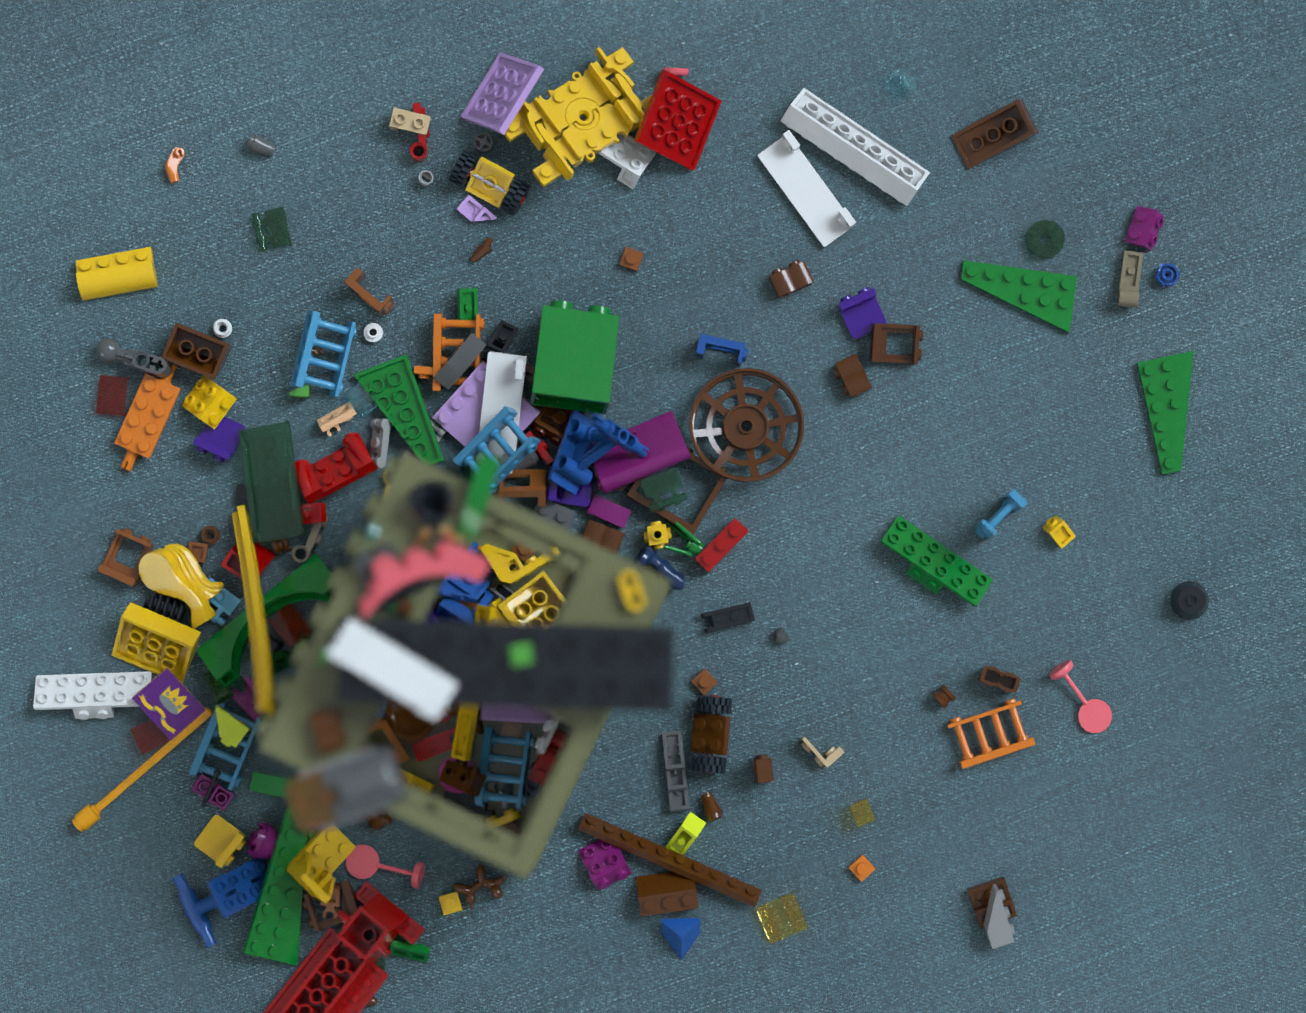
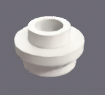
M219 319L213 325V332L219 338H226L232 332V325L226 319ZM222 325L226 326V330L224 332H220L219 330L220 326Z
M370 323L364 329V336L370 342H377L382 338L383 330L380 325ZM375 329L377 331L376 335L371 336L370 330Z

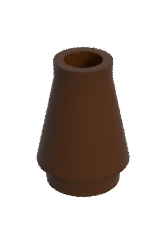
M712 792L701 795L704 816L708 822L723 817L721 813L723 811L713 797Z

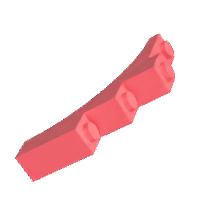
M443 538L441 543L435 546L434 555L412 545L403 554V562L380 552L379 556L375 557L370 565L372 575L375 578L370 580L367 587L368 591L358 601L360 615L368 618L375 607L388 594L416 579L433 575H453L480 583L490 566L488 560L446 538Z

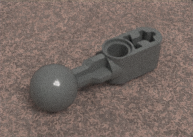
M103 339L96 346V355L102 362L112 363L120 360L126 366L158 378H167L171 374V366L163 358L143 351L120 349L119 344L113 339ZM147 358L146 364L140 366V361ZM154 364H155L156 366H158V367H162V366H164V367H163V369L159 368V370H158L156 367H154Z

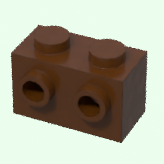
M447 759L439 781L466 794L478 797L487 775L480 773L481 769L473 765L467 767V762L460 759L455 761Z

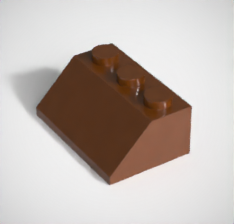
M175 323L161 358L215 380L223 368L232 346L184 325Z
M673 871L636 877L641 917L699 908L695 881Z

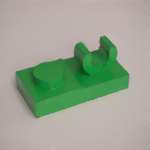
M457 288V320H476V314H478V288Z
M400 934L396 936V941L393 940L390 950L392 952L390 955L428 963L429 947L423 944L413 945L408 940L401 942Z

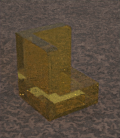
M867 798L849 805L858 828L875 820Z

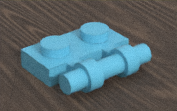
M209 578L211 582H216L214 579ZM223 587L216 596L209 600V602L218 607L216 616L210 619V621L222 627L226 623V620L221 617L223 612L231 616L241 600Z

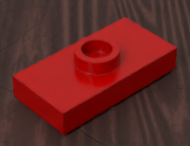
M531 431L525 434L527 438L530 436L535 437ZM540 440L541 442L537 445L536 451L545 463L550 466L554 463V460L546 451L549 449L543 440Z

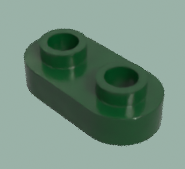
M279 650L271 655L273 675L292 664V656L289 651Z

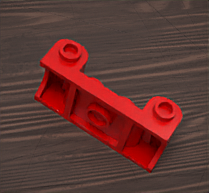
M348 433L342 440L344 447L321 460L310 464L308 460L300 459L291 467L292 473L308 504H313L377 470L359 433Z

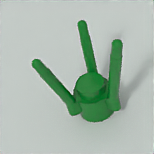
M667 520L664 521L667 526L687 540L684 546L687 550L667 545L664 546V549L684 554L689 558L692 555L697 557L702 551L704 543L693 536L680 523L675 522L677 526L675 527Z

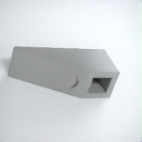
M992 884L983 924L992 949L1013 943L1012 935L1015 934L1013 924H1009L1007 919L1010 917L1008 907H1004L1002 902L1005 900L1003 890H999L996 884Z

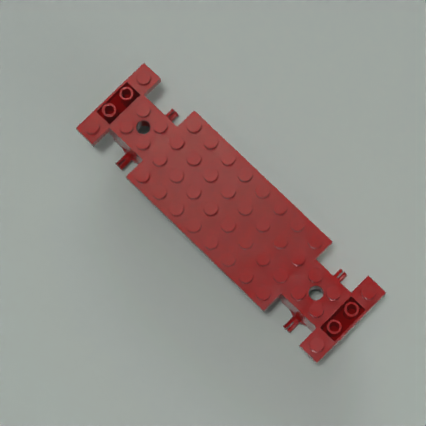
M365 881L354 895L364 906H360L355 914L350 917L342 910L338 912L339 914L336 917L344 922L341 932L338 933L332 927H329L263 1013H361L390 976L375 964L382 954L386 958L389 956L388 954H391L392 951L388 947L398 934L414 945L426 929L369 882ZM373 930L375 936L373 940L369 941L367 934Z

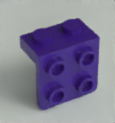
M868 287L858 291L859 295L854 297L848 295L840 299L841 303L837 306L854 340L871 333L872 323H887L876 299L877 294L874 288L870 290Z
M224 416L215 430L205 424L199 438L196 437L193 444L197 446L196 450L207 454L208 451L215 454L213 458L224 462L225 459L231 461L246 428L244 425Z
M589 469L593 474L592 479L586 486H579L576 495L570 494L551 482L546 489L548 500L555 503L588 507L591 502L595 471Z

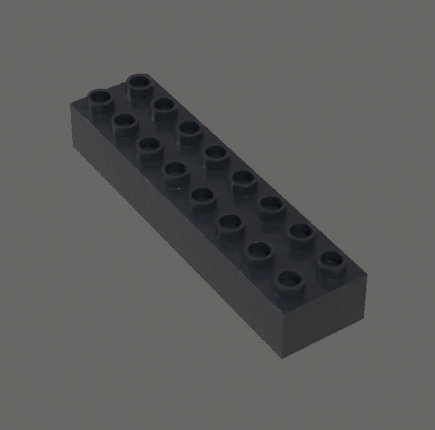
M340 618L339 636L348 621L353 619L457 683V687L446 705L672 711L674 627ZM531 642L534 663L513 667L510 646ZM338 662L337 702L409 704L350 667Z

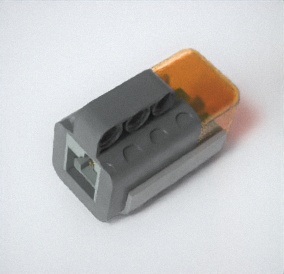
M391 745L380 749L373 747L299 773V777L289 781L285 787V793L296 825L304 832L315 829L320 832L394 806L397 800L409 796Z

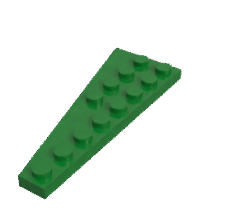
M287 803L242 950L245 954L296 966L299 952L303 887L286 870L292 859L306 845L307 821L304 811L299 805Z

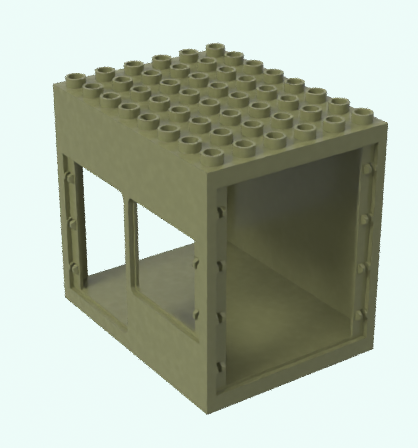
M405 452L401 460L392 456L388 461L381 478L388 482L389 485L383 497L373 493L363 514L371 522L365 534L358 530H355L345 551L353 555L352 561L347 570L337 567L327 587V589L335 592L330 606L318 605L309 626L317 629V632L312 642H300L291 663L299 666V669L294 678L282 679L273 700L281 703V706L274 716H264L255 734V737L263 740L260 750L303 771L361 751L363 744H365L367 749L373 747L380 749L389 745L392 746L381 728L369 734L376 720L379 718L382 721L387 719L377 717L383 703L337 702L338 661L331 659L323 665L317 664V661L325 646L333 647L339 638L340 618L403 620L387 610L388 607L381 608L379 604L368 618L360 615L358 601L368 591V584H363L355 565L354 556H357L363 550L375 549L381 543L392 542L399 561L403 562V554L411 548L412 542L418 538L420 530L424 527H430L429 524L422 523L419 518L414 519L413 511L409 506V494L416 485L429 480H437L451 487L454 493L453 514L448 515L446 521L440 523L439 526L448 525L457 534L471 484ZM492 494L489 497L477 540L463 536V543L454 542L468 549L475 541L479 546L489 544L513 552L511 549L517 543L534 551L535 553L531 557L536 556L538 558L544 556L552 560L513 585L503 583L513 592H516L542 571H545L565 597L552 624L651 627L670 588V580ZM429 535L425 537L428 546H420L418 548L434 555L435 546L441 543L443 538L448 539V535ZM557 547L560 553L553 551L552 548ZM518 556V558L520 559V561H521V563L523 564V566L527 565L526 562H524V561ZM512 564L510 566V570L516 568L515 564ZM575 571L577 573L573 579V582L567 594H565V591L569 585L573 572ZM625 571H632L637 574L644 592L646 603L639 611H631L625 604L618 582L620 575ZM447 575L429 576L431 584L425 590L416 591L409 596L408 600L416 604L410 617L405 620H424L433 600L439 606L442 600L435 598ZM628 577L625 579L626 585L633 583L632 578ZM487 588V590L494 595L490 602L491 604L500 597L493 591H491L489 588ZM633 597L631 600L632 604H639V598ZM334 707L335 711H340L342 722L339 725L341 731L345 730L348 742L345 743V748L320 754L309 714ZM535 707L570 724L572 729L561 723L558 724L557 728L567 732L569 737L555 766L539 794L533 799H527V805L523 806V811H519L521 818L509 822L519 827L520 837L502 830L506 824L496 827L485 821V819L494 815L467 813L444 801V792L450 791L446 790L439 781V768L442 762L451 756L452 749L418 762L411 745L418 741L405 744L404 738L396 733V737L411 758L399 766L400 769L435 786L430 795L405 783L409 796L397 800L396 805L383 810L528 879L548 842L611 710ZM458 714L452 715L448 723L443 722L440 724L436 721L434 727L424 736V739L456 727ZM484 720L481 723L483 724V730L485 727H491L500 736L504 721ZM517 722L523 724L519 738H526V731L532 733L533 737H535V742L538 738L542 737L544 724ZM475 731L470 759L479 768L484 733L478 735V732ZM455 734L450 735L452 743L454 741ZM496 743V745H493L492 752L496 755L523 757L524 746ZM535 748L531 749L529 767L539 756L534 753ZM497 762L490 764V771L493 774L521 776L522 765ZM321 770L311 775L315 777L321 776ZM494 781L487 785L489 793H496ZM513 784V795L518 796L519 784ZM489 800L488 811H495L496 817L500 818L504 816L503 812L512 808L518 811L516 808L517 803H512L513 806L501 808L499 801Z

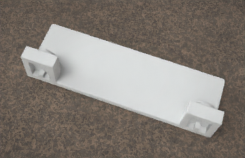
M585 115L580 116L581 120L587 119ZM619 134L617 135V138L620 140L618 144L613 143L598 154L621 167L622 170L617 180L634 189L641 174L654 158L656 152L634 142V138L630 135L626 139L624 135Z
M788 130L782 135V138L759 153L758 158L822 246L826 247L854 227L856 221L846 207L842 208L799 149L800 144Z
M491 351L488 353L479 432L505 406L513 408L518 413L514 417V422L519 427L527 356ZM506 426L500 435L516 452L517 437ZM495 439L488 444L487 448L496 459L500 460L501 465L510 458ZM479 453L476 456V464L478 463L479 456L482 453Z
M353 619L348 621L334 646L330 647L327 655L360 673L433 720H437L457 687V683Z

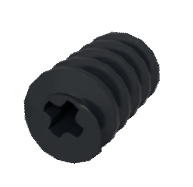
M153 591L148 596L143 607L174 621L177 619L179 623L182 622L186 612V608H184L185 602L178 606V599L171 603L169 596L165 600H163L162 594L156 597V591Z

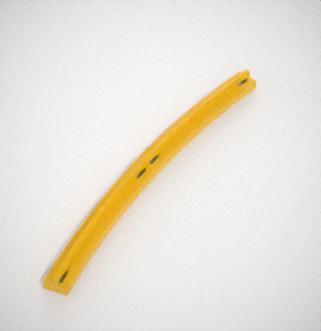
M245 505L237 506L238 511L232 513L247 608L256 705L258 711L266 710L268 716L276 714L275 700H273L275 695L263 595L250 517Z

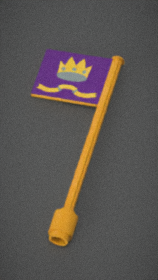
M168 667L135 694L132 699L170 741L96 805L87 804L74 815L72 823L79 831L83 832L101 819L99 815L101 810L210 716L212 717L213 711L210 708H204Z

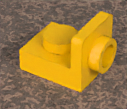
M1058 516L1048 519L1042 527L1061 549L1076 537L1065 521Z

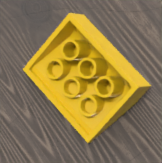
M542 571L500 603L498 608L510 623L552 624L565 597L546 572Z
M130 602L121 616L111 656L156 675H159L168 667L183 684L198 646L201 632Z

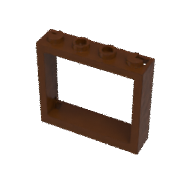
M687 447L691 461L720 477L692 525L636 492L644 478L635 481L627 496L674 525L675 522L680 523L693 535L727 478L713 472L704 464L700 457L693 454L694 450ZM720 468V470L727 472L724 468Z

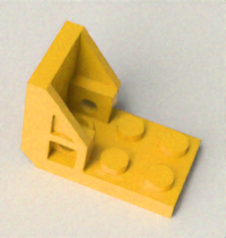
M489 544L480 548L499 580L511 585L552 561L544 556L538 558L533 556L525 561L527 565L523 566L518 556L513 552ZM557 547L552 548L553 551L560 553ZM512 564H515L516 568L510 570V566Z
M336 826L317 832L292 859L286 871L311 896L326 904L331 899L335 878L331 874L356 846Z

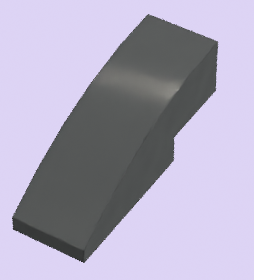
M469 333L433 378L449 390L481 353L486 344L473 333Z

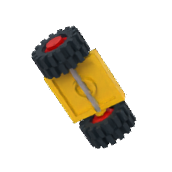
M466 150L459 156L449 176V181L462 188L471 177L466 191L497 208L501 206V209L514 216L521 208L531 187L518 178L511 185L515 176L514 173L484 157L479 159Z

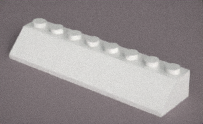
M805 88L790 104L781 119V122L788 128L793 129L803 138L817 145L819 149L824 150L833 156L834 159L842 162L852 171L857 172L867 181L872 182L883 192L888 193L906 206H908L930 174L929 171Z

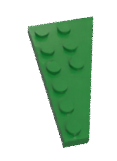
M963 261L961 281L1070 333L1077 276Z
M1193 351L1136 363L1161 475L1178 472L1182 469Z
M407 354L353 374L421 461L432 466L445 461Z

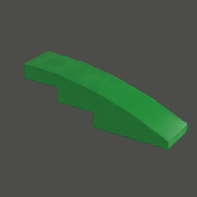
M480 454L457 534L477 540L499 467V459Z
M253 771L249 790L299 800L295 784L304 781Z

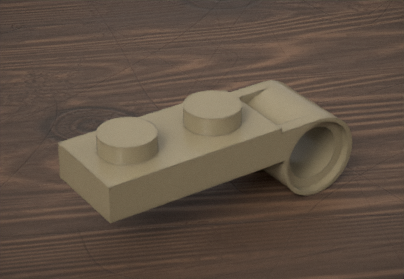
M1123 251L1117 306L1137 308L1143 253Z
M327 512L326 522L313 524L306 545H298L292 550V558L296 562L305 563L311 557L315 546L320 545L322 540L320 532L322 527L326 528L329 520ZM299 549L306 551V557L302 560H299L296 556Z

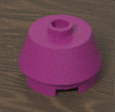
M259 821L257 823L259 828L254 832L252 831L247 846L250 849L246 851V854L251 855L252 858L270 859L279 832L268 822L263 823Z

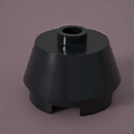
M1183 582L1171 594L1172 609L1183 619H1197L1208 608L1209 597L1207 591L1196 582Z

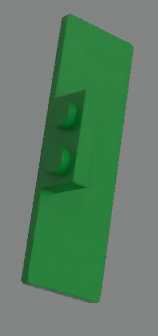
M901 516L896 517L881 540L884 546L911 563L905 574L936 595L945 586L976 607L993 581L992 578Z

